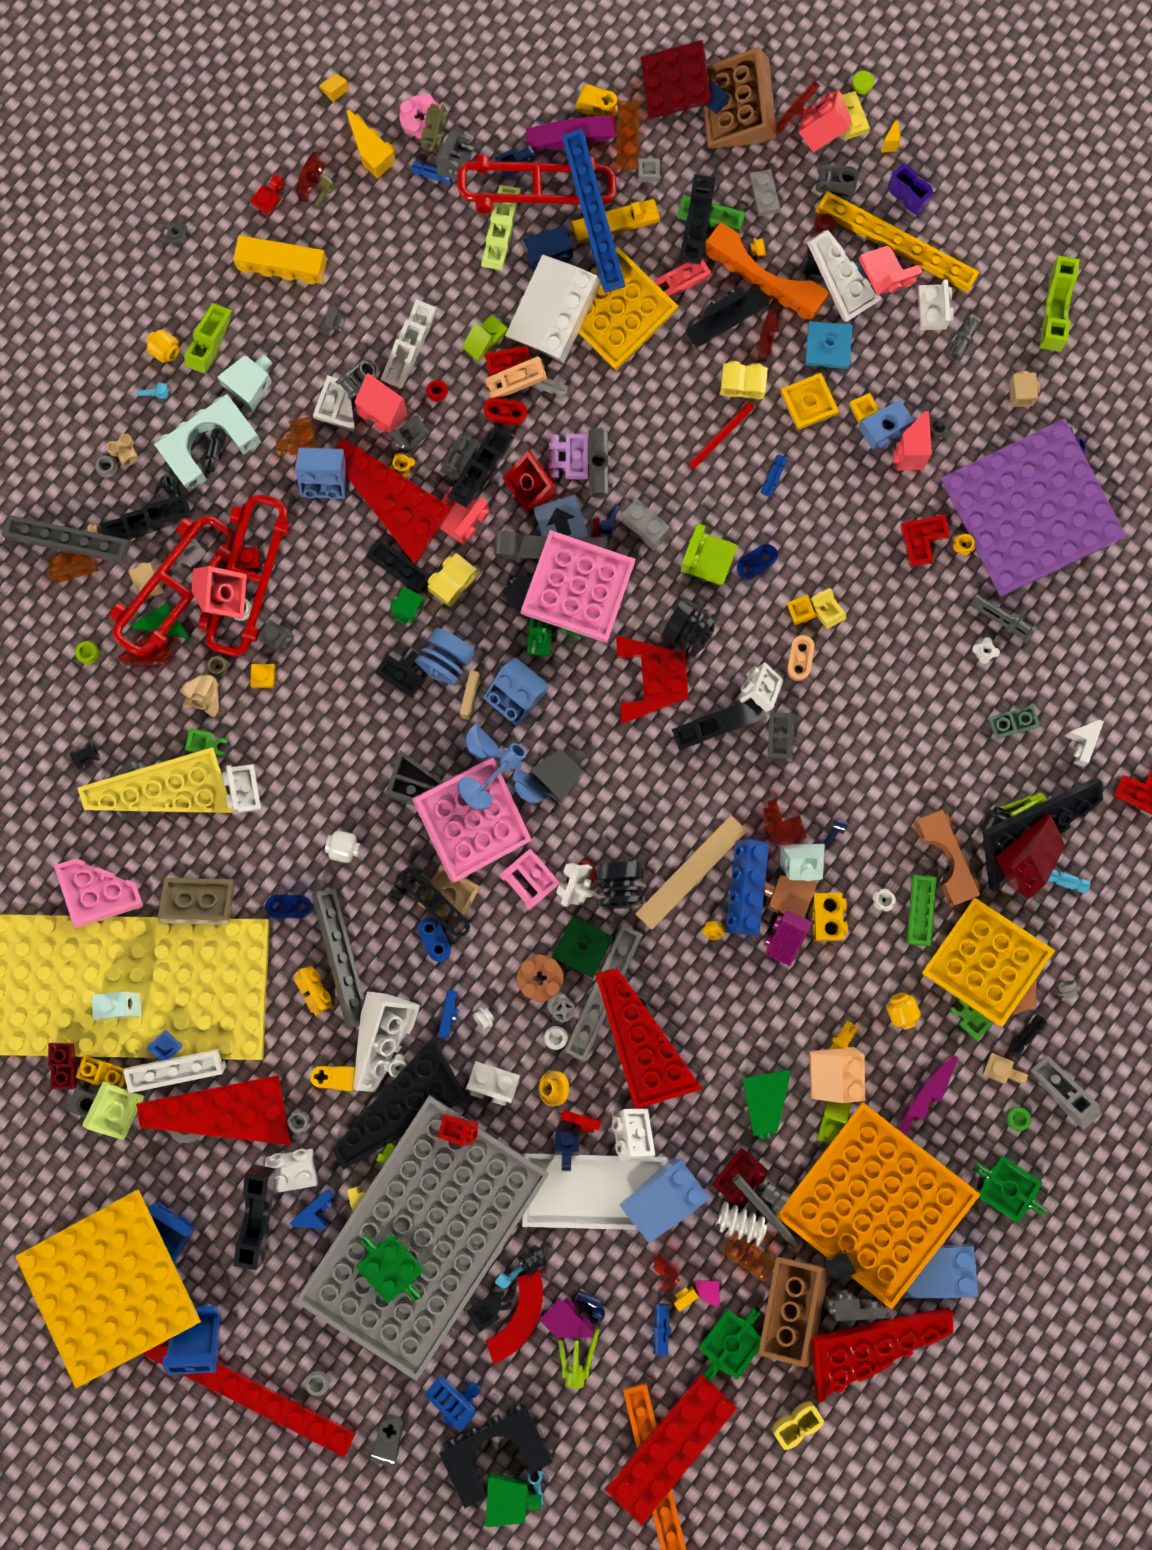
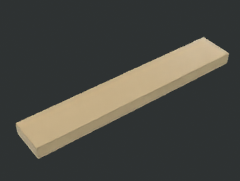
M730 815L635 915L653 930L735 845V841H739L747 830Z

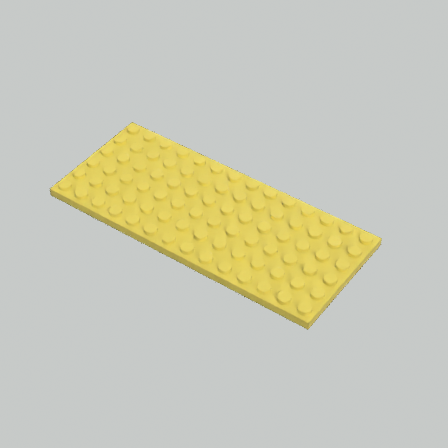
M0 915V1055L48 1056V1043H73L75 1057L86 1055L89 1057L157 1058L147 1049V1046L163 1030H167L182 1044L181 1049L171 1058L219 1049L221 1059L263 1060L270 920L230 919L229 925L159 923L158 917H110L74 929L70 916ZM117 992L141 993V1017L101 1021L93 1019L92 995ZM128 999V1008L130 1009L131 1004Z

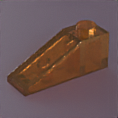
M618 100L616 169H638L640 101Z

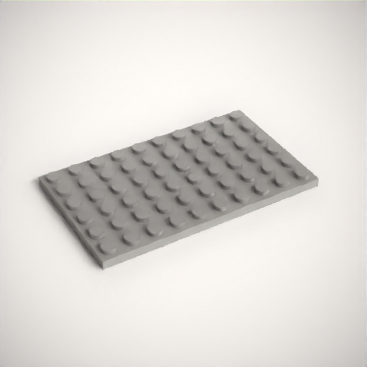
M430 1095L295 1301L416 1381L549 1176L547 1171L479 1127L478 1137L471 1146H460L437 1138L443 1114L467 1119ZM393 1233L425 1268L424 1272L412 1284L422 1294L416 1302H413L408 1294L404 1292L397 1295L387 1304L355 1268L368 1253V1250L359 1242L365 1234L377 1244Z

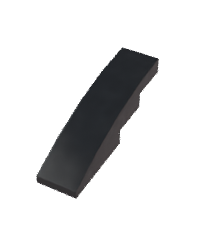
M495 426L486 442L481 444L473 459L469 460L447 497L467 509L503 459L515 439L514 436Z
M181 495L141 506L142 509L122 514L121 518L103 522L100 525L103 535L131 540L176 524L185 517H192L186 495Z

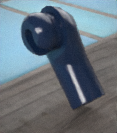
M580 1291L576 1302L588 1307L592 1323L600 1324L605 1318V1310L601 1300L598 1297Z

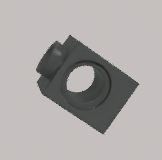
M75 1088L66 1111L86 1118L89 1111L85 1108V1102L89 1098L94 1102L97 1093L84 1088Z

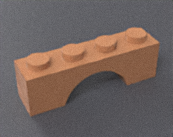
M942 809L913 822L922 844H931L939 847L949 859L950 873L947 880L941 885L949 907L979 896V882L975 877H972L969 871L971 869L970 862L966 856L963 857L960 850L962 845L959 837L954 835L951 830L952 821L949 815L944 814Z

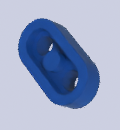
M433 917L424 918L418 926L419 935L429 957L436 962H443L451 955L449 941L437 919ZM429 924L434 926V930L431 933H427L425 930ZM439 945L442 946L443 952L436 954L435 948Z

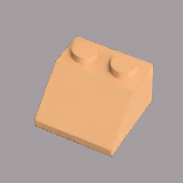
M855 1047L809 1051L810 1098L838 1103L865 1101V1056Z

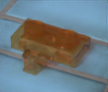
M307 417L288 421L291 434L286 435L287 439L276 441L279 454L290 452V455L296 454V458L298 448H317L311 418Z

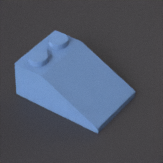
M672 1158L620 1203L619 1206L645 1240L650 1243L691 1215L710 1197L682 1160Z
M969 1244L942 1245L901 1298L979 1297L974 1246Z

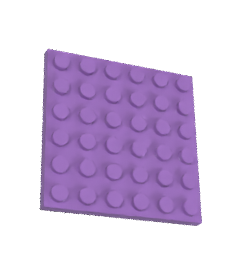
M1065 418L941 478V482L967 534L971 535L974 539L975 550L999 597L1005 596L1126 538L1125 532Z

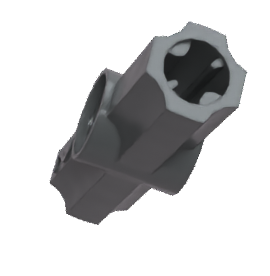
M594 428L588 430L589 496L603 498L608 496V430ZM601 460L604 464L602 466H595L593 462Z

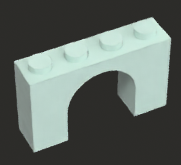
M228 394L215 399L208 408L199 410L192 419L180 423L173 432L161 436L158 442L154 444L188 492H191L207 481L191 456L192 444L201 433L214 428L222 430L230 436L243 455L262 443L257 433Z

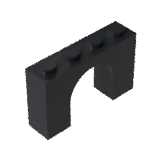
M517 1403L508 1409L509 1413L504 1416L494 1415L487 1419V1424L481 1428H478L477 1425L466 1430L464 1432L465 1436L456 1440V1437H452L442 1443L443 1447L440 1449L439 1455L464 1508L487 1497L488 1490L475 1462L476 1450L487 1439L504 1437L514 1442L519 1448L531 1474L553 1463V1455L528 1403L523 1406L521 1403Z

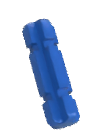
M414 161L412 164V174L418 176L423 174L422 177L435 181L442 180V183L451 184L452 182L451 178L438 175L437 167L422 165L418 161Z
M776 456L774 465H772L761 489L762 495L772 496L783 468L787 463L785 456Z
M471 1382L466 1388V1392H463L462 1395L471 1404L473 1398H476L481 1392V1388L475 1382ZM457 1401L451 1409L453 1410L459 1402ZM465 1407L457 1415V1419H459L458 1417H461V1415L465 1412ZM445 1416L443 1417L447 1425L454 1426Z

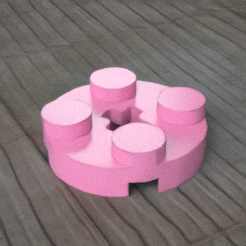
M417 95L402 102L399 118L402 129L408 135L410 133L416 136V138L421 139L423 127L432 128L431 125L425 124L427 109L431 104L438 105L440 110L441 107L431 95ZM421 113L425 114L424 120L422 121L419 118L415 117H417L418 114Z

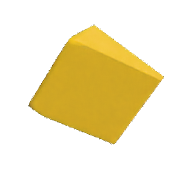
M336 73L319 85V88L333 102L349 90L348 82Z
M898 121L893 123L888 132L881 152H896L901 141Z

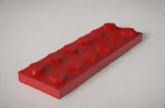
M700 1373L604 1490L642 1526L737 1410V1407Z

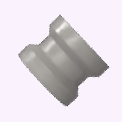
M558 993L549 998L547 1009L557 1021L566 1022L574 1016L575 1005L566 995Z

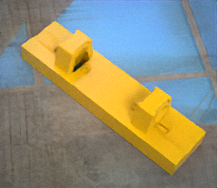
M654 199L640 203H631L629 206L606 212L611 235L660 222V215ZM584 218L571 221L577 245L589 242L590 239Z

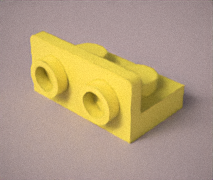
M856 91L842 95L851 117L850 129L842 134L844 140L869 133L870 127Z

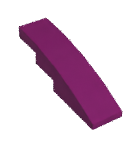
M614 116L576 118L527 128V146H531L533 152L551 147L553 151L565 148L562 136L583 129L587 146L616 138Z
M948 1056L931 1072L915 1092L896 1127L906 1136L914 1117L924 1120L932 1099L942 1101L958 1060L957 1056Z

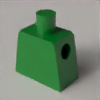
M490 1472L488 1477L485 1527L525 1523L526 1510L541 1511L542 1495L527 1494L528 1481Z

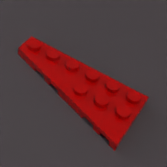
M342 438L336 449H343L347 478L413 563L417 565L452 508Z
M615 967L595 973L634 1108L639 1109L702 1090V1086L619 968Z
M279 1075L136 1104L141 1128L291 1145Z
M947 1307L812 1336L815 1399L818 1404L825 1401V1397L835 1391L839 1394L846 1390L845 1386L856 1380L861 1382L894 1365V1360L902 1356L907 1358L913 1355V1350L923 1345L930 1346L953 1334L952 1310Z

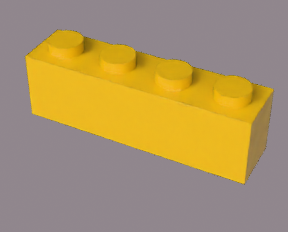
M240 235L238 236L233 257L237 269L241 272H256L266 277L279 276L288 281L294 279L302 280L307 284H322L327 263L324 250Z

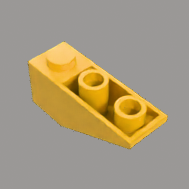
M348 109L346 112L362 164L378 179L396 163L395 149L389 142L382 141L374 128L367 127L359 114L355 115Z

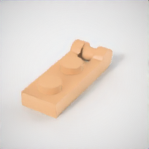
M538 356L486 378L485 384L490 389V398L503 399L507 395L546 380L547 376L542 360ZM502 383V387L498 389L497 385Z

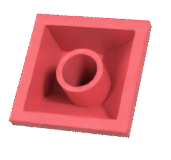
M210 566L193 569L192 593L202 612L243 619L247 574Z

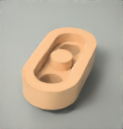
M800 635L791 644L787 673L795 681L806 679L811 671L814 642L808 636ZM798 646H805L806 651L801 652L798 649ZM800 667L802 673H796L794 668Z

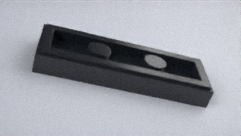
M380 538L366 554V558L419 595L429 585L428 580L431 575Z

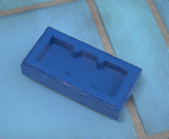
M447 991L439 1037L449 1038L452 1022H457L459 1009L455 1008L458 996L457 991Z

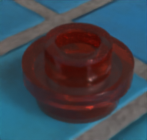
M829 214L818 216L814 223V229L818 234L825 230H829L832 234L836 228V221ZM826 224L828 228H824L821 225Z

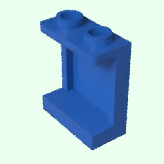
M158 1202L152 1203L148 1210L173 1263H175L197 1227Z
M203 1304L200 1307H194L201 1322L169 1339L167 1356L163 1357V1368L167 1375L211 1373L217 1371L221 1314L216 1306Z

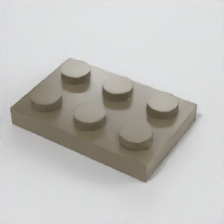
M164 878L158 913L159 923L229 925L235 888L234 879Z

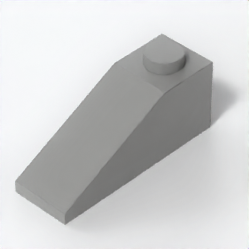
M1048 1055L1030 1070L1065 1113L1082 1130L1101 1115L1099 1104Z

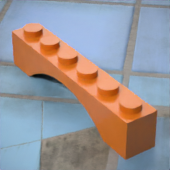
M722 222L719 223L707 239L704 252L710 259L718 260L729 271L741 275L747 283L760 287L764 294L772 295L783 306L795 310L801 318L813 321L827 302L830 292L812 280H788L775 276L760 267L748 255L741 242L739 233Z

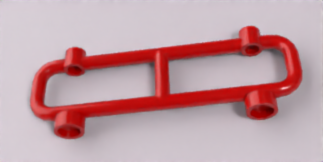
M478 155L476 161L465 162L458 169L457 188L459 194L465 200L475 202L476 212L480 214L491 213L493 211V203L580 204L578 195L542 194L541 172L572 173L569 163L489 162L487 155ZM591 157L595 174L602 173L607 177L608 193L601 196L603 205L608 204L616 197L615 173L606 165L596 164V159ZM470 170H476L478 173H487L488 171L532 172L533 194L471 193L466 189V173Z
M257 494L251 496L246 501L244 507L234 505L231 510L230 523L238 524V528L225 570L247 574L246 580L259 584L239 647L232 648L218 644L215 641L221 615L201 613L198 629L207 631V645L216 653L237 657L243 655L248 650L251 641L257 642L259 629H255L280 541L282 535L288 536L291 523L286 522L288 517L287 507L277 498ZM258 503L275 507L279 511L262 574L236 568L253 507Z
M202 516L195 522L185 517L176 529V532L183 536L179 543L128 608L118 602L109 614V617L116 622L112 629L113 638L121 647L134 655L144 656L153 651L156 646L161 649L168 640L165 634L194 598L192 585L188 589L166 573L200 529L207 524L212 525L226 536V541L218 548L207 566L217 568L221 561L227 563L235 539L234 532L228 525L213 516ZM162 581L183 595V597L160 627L151 635L147 644L138 647L122 636V629L157 584Z

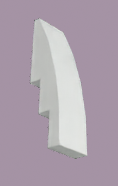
M415 300L409 319L405 320L399 339L395 340L381 381L402 389L422 348L438 308L420 300Z

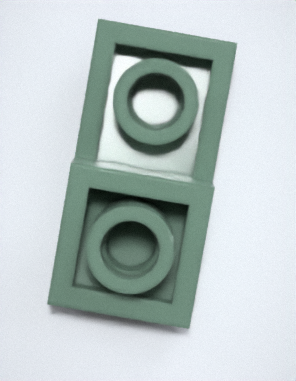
M1034 705L989 717L995 739L1016 735L1040 727Z

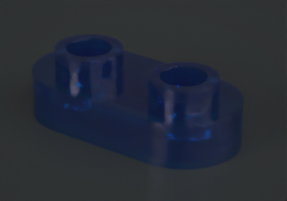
M763 544L742 557L736 567L738 576L744 580H751L772 567L778 558L776 548L770 544ZM766 554L770 559L764 560L762 555ZM748 566L751 568V572H745L743 568Z
M272 895L265 903L267 914L277 919H303L308 917L313 909L311 900L304 895ZM277 903L282 904L280 911H275L274 909ZM300 903L305 905L303 911H298L297 909Z

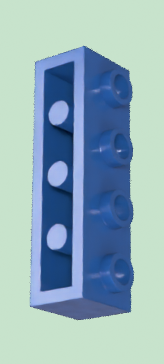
M751 839L735 841L725 933L744 936H755L760 933L769 843Z

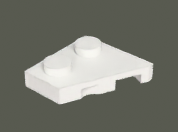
M327 375L313 413V418L354 432L355 426L351 399L348 398V393L340 384L337 385L336 381L338 379Z

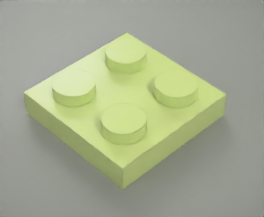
M103 1081L82 1126L88 1130L124 1140L137 1114L136 1104L142 1103L145 1096L137 1092L128 1093V1089Z

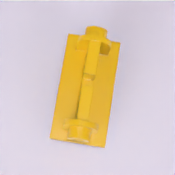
M313 966L302 968L294 974V981L301 994L308 991L310 993L304 1000L311 1013L314 1012L315 1016L324 1012L323 1010L334 1007L330 994L323 987L320 975Z

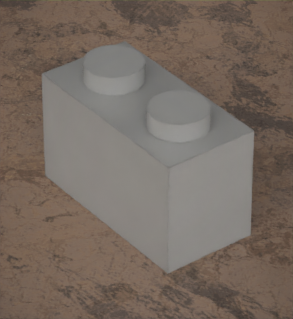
M637 498L622 513L621 523L653 551L669 536L670 527Z

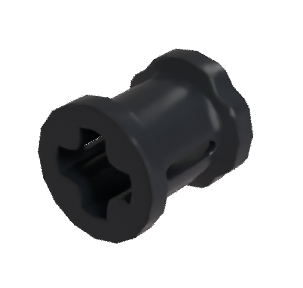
M92 742L87 743L86 747L76 752H70L72 761L79 770H82L84 765L94 760H101L99 752Z

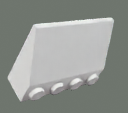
M542 255L505 336L564 363L601 285L598 276L579 267Z

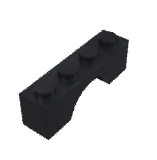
M253 1164L245 1173L242 1197L245 1199V1214L235 1247L233 1262L235 1267L257 1270L265 1259L276 1168Z

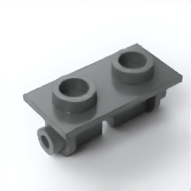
M465 432L464 435L460 433L440 472L458 480L465 466L472 459L480 442L473 440V436L470 433Z

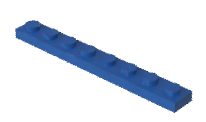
M583 129L563 135L562 139L603 291L608 293L626 286Z

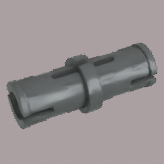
M968 317L963 329L957 334L956 342L949 353V357L952 360L957 361L958 358V361H961L968 346H971L972 338L980 325L979 320L972 317L971 320V317Z

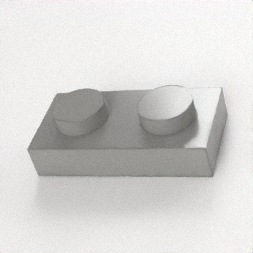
M771 169L750 173L749 179L758 216L779 213L780 206Z

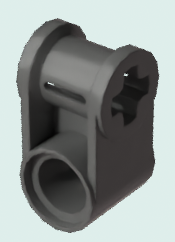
M830 164L818 166L817 173L819 177L818 183L815 186L817 192L825 194L829 191L834 194L850 195L855 191L858 171L854 167ZM844 179H849L851 182H845Z
M364 359L342 375L336 383L343 387L348 393V398L351 399L358 394L368 373L373 377L377 375V366L372 360Z
M391 1414L384 1418L373 1446L371 1462L390 1467L395 1466L403 1431V1421L399 1416ZM389 1424L393 1425V1433L389 1432Z

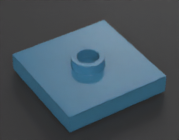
M809 321L805 365L849 369L853 325Z

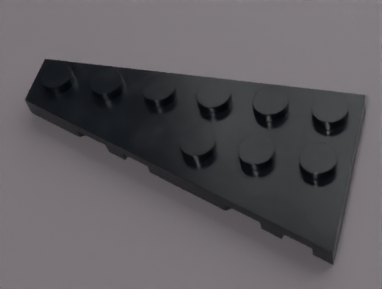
M1095 777L983 830L989 888L995 892L1001 887L999 883L1006 878L996 859L998 854L1047 813L1051 815L1059 833L1061 831L1065 833L1071 828V822L1077 817L1083 818L1103 801L1102 781Z
M434 1036L431 1037L332 1147V1151L343 1170L402 1137L429 1095L449 1108L468 1099Z

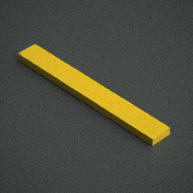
M829 191L825 193L816 209L817 213L881 247H891L894 254L915 265H920L922 269L943 280H948V283L967 293L979 274V271Z

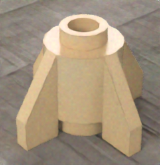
M205 674L183 684L180 692L187 698L182 706L184 708L194 706L198 709H205L206 713L215 717L219 710V684L213 676Z

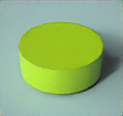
M868 71L857 72L852 81L853 90L858 94H867L872 90L874 85L873 75Z
M83 641L77 645L75 656L81 663L90 665L98 660L99 649L94 643Z

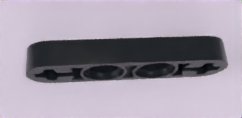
M410 867L401 872V884L445 928L459 938L468 935L471 926L467 918L421 873ZM407 873L410 875L415 873L414 879L419 884L422 880L425 882L418 887L416 893L412 891L416 887L411 882L405 883L407 880L405 875ZM424 888H430L433 891V897L429 901L421 899L420 894ZM441 904H446L450 908V913L446 917H440L437 914V908ZM455 912L458 916L454 918L459 923L465 922L464 932L460 930L455 932L456 926L451 921L449 925L445 923L452 918Z

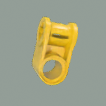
M584 84L575 107L583 114L596 117L614 116L615 118L618 112L616 105L617 96L612 91Z
M319 1066L311 1072L310 1080L314 1086L319 1088L355 1091L353 1089L355 1067ZM321 1071L328 1075V1079L323 1080V1084H320V1080L316 1079V1076L320 1075Z

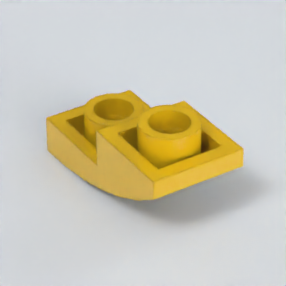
M83 1056L76 1078L94 1085L101 1086L104 1081L125 1089L127 1087L123 1072L125 1068L93 1057Z

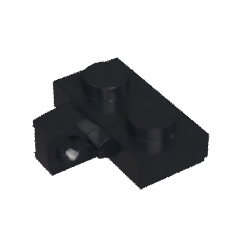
M413 650L406 659L401 657L399 661L387 654L375 672L376 675L412 699L426 681L417 674L418 668L416 667L415 659L419 654Z

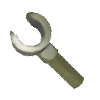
M324 176L319 182L323 189L314 203L316 207H319L327 193H331L335 189L334 183L328 176Z

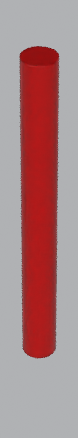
M748 402L688 465L694 470L754 409V406Z

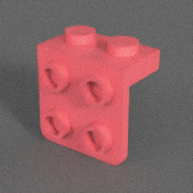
M889 246L864 253L859 257V261L877 295L887 292L893 293L904 286L907 288L917 282L916 278L923 273L920 265L903 270Z
M452 486L441 500L450 506L452 510L440 529L464 545L467 540L474 536L480 522H484L490 512L488 501L480 497L478 501L474 499L466 509L447 497L453 488Z

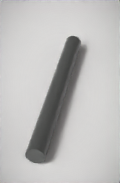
M740 1174L736 1175L732 1180L785 1241L793 1249H796L800 1245L797 1238Z

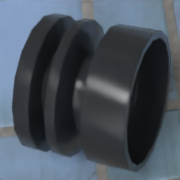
M684 597L666 624L661 639L673 646L680 639H683L684 642L681 649L683 652L692 644L689 655L694 658L710 640L715 630L718 616L712 614L706 622L705 618L708 610L705 609L699 616H696L695 612L698 604Z
M613 862L596 865L595 881L606 884L605 888L596 890V894L607 895L606 898L597 899V906L610 909H625L646 903L645 896H635V893L644 892L645 888L634 885L635 881L644 879L643 863Z

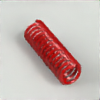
M599 517L593 518L594 536L596 538H601L599 535Z

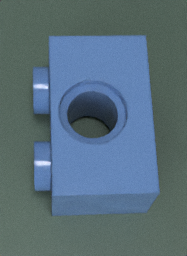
M898 400L862 420L859 430L872 450L878 447L882 449L888 446L892 439L897 436L901 438L903 433L914 423V420L902 401ZM883 424H889V425H891V426H892V429H891V430L885 429V428L883 427Z

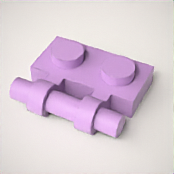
M566 434V442H559V435H551V443L548 444V451L550 452V462L548 463L550 479L558 480L560 471H566V479H588V434ZM560 452H566V461H559Z

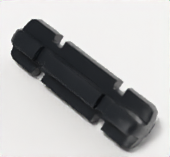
M214 428L211 431L210 437L212 440H209L205 456L207 459L204 460L203 468L209 472H215L217 468L216 461L219 459L222 447L220 442L223 441L225 435L220 429Z
M1037 1014L1032 1019V1023H1029L1017 1036V1040L1010 1044L1009 1049L1014 1054L1020 1055L1024 1050V1046H1027L1039 1033V1029L1041 1030L1046 1025L1047 1021L1041 1015Z

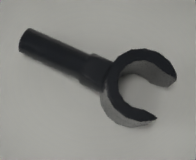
M413 876L407 883L411 882L412 884H414L416 882V880L414 879L415 876ZM394 885L389 893L390 897L400 901L405 896L407 889L404 886L400 888Z

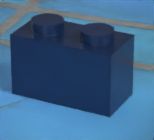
M564 225L523 239L524 251L532 272L536 270L542 255L565 263L573 258V248Z

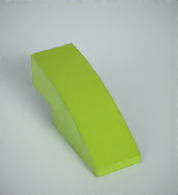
M214 303L211 304L193 333L194 340L184 354L186 367L204 374L207 373L225 336L232 316V310Z

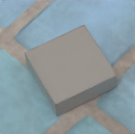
M638 158V182H660V158Z

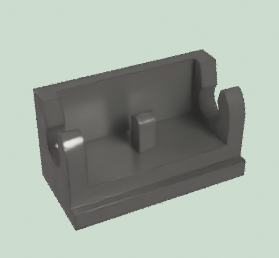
M451 129L437 157L438 175L457 180L458 169L465 162H469L473 153L472 146L462 143V140L470 142L472 139L470 136Z
M770 713L768 758L773 762L784 760L787 763H793L795 717L793 713Z

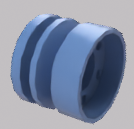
M435 628L427 640L434 650L422 648L421 653L425 657L418 655L415 662L434 679L456 686L458 679L454 675H463V671L457 666V663L468 666L476 653L472 647L460 638L443 629Z

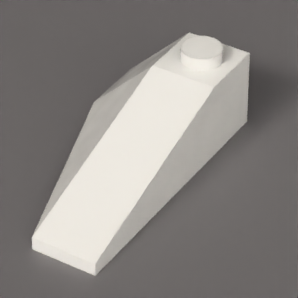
M367 992L360 1017L353 1084L355 1091L375 1092L387 1072L384 1070V1063L389 1062L395 1052L398 1053L401 1049L399 1044L405 1034H410L413 1029L420 1005L389 994Z

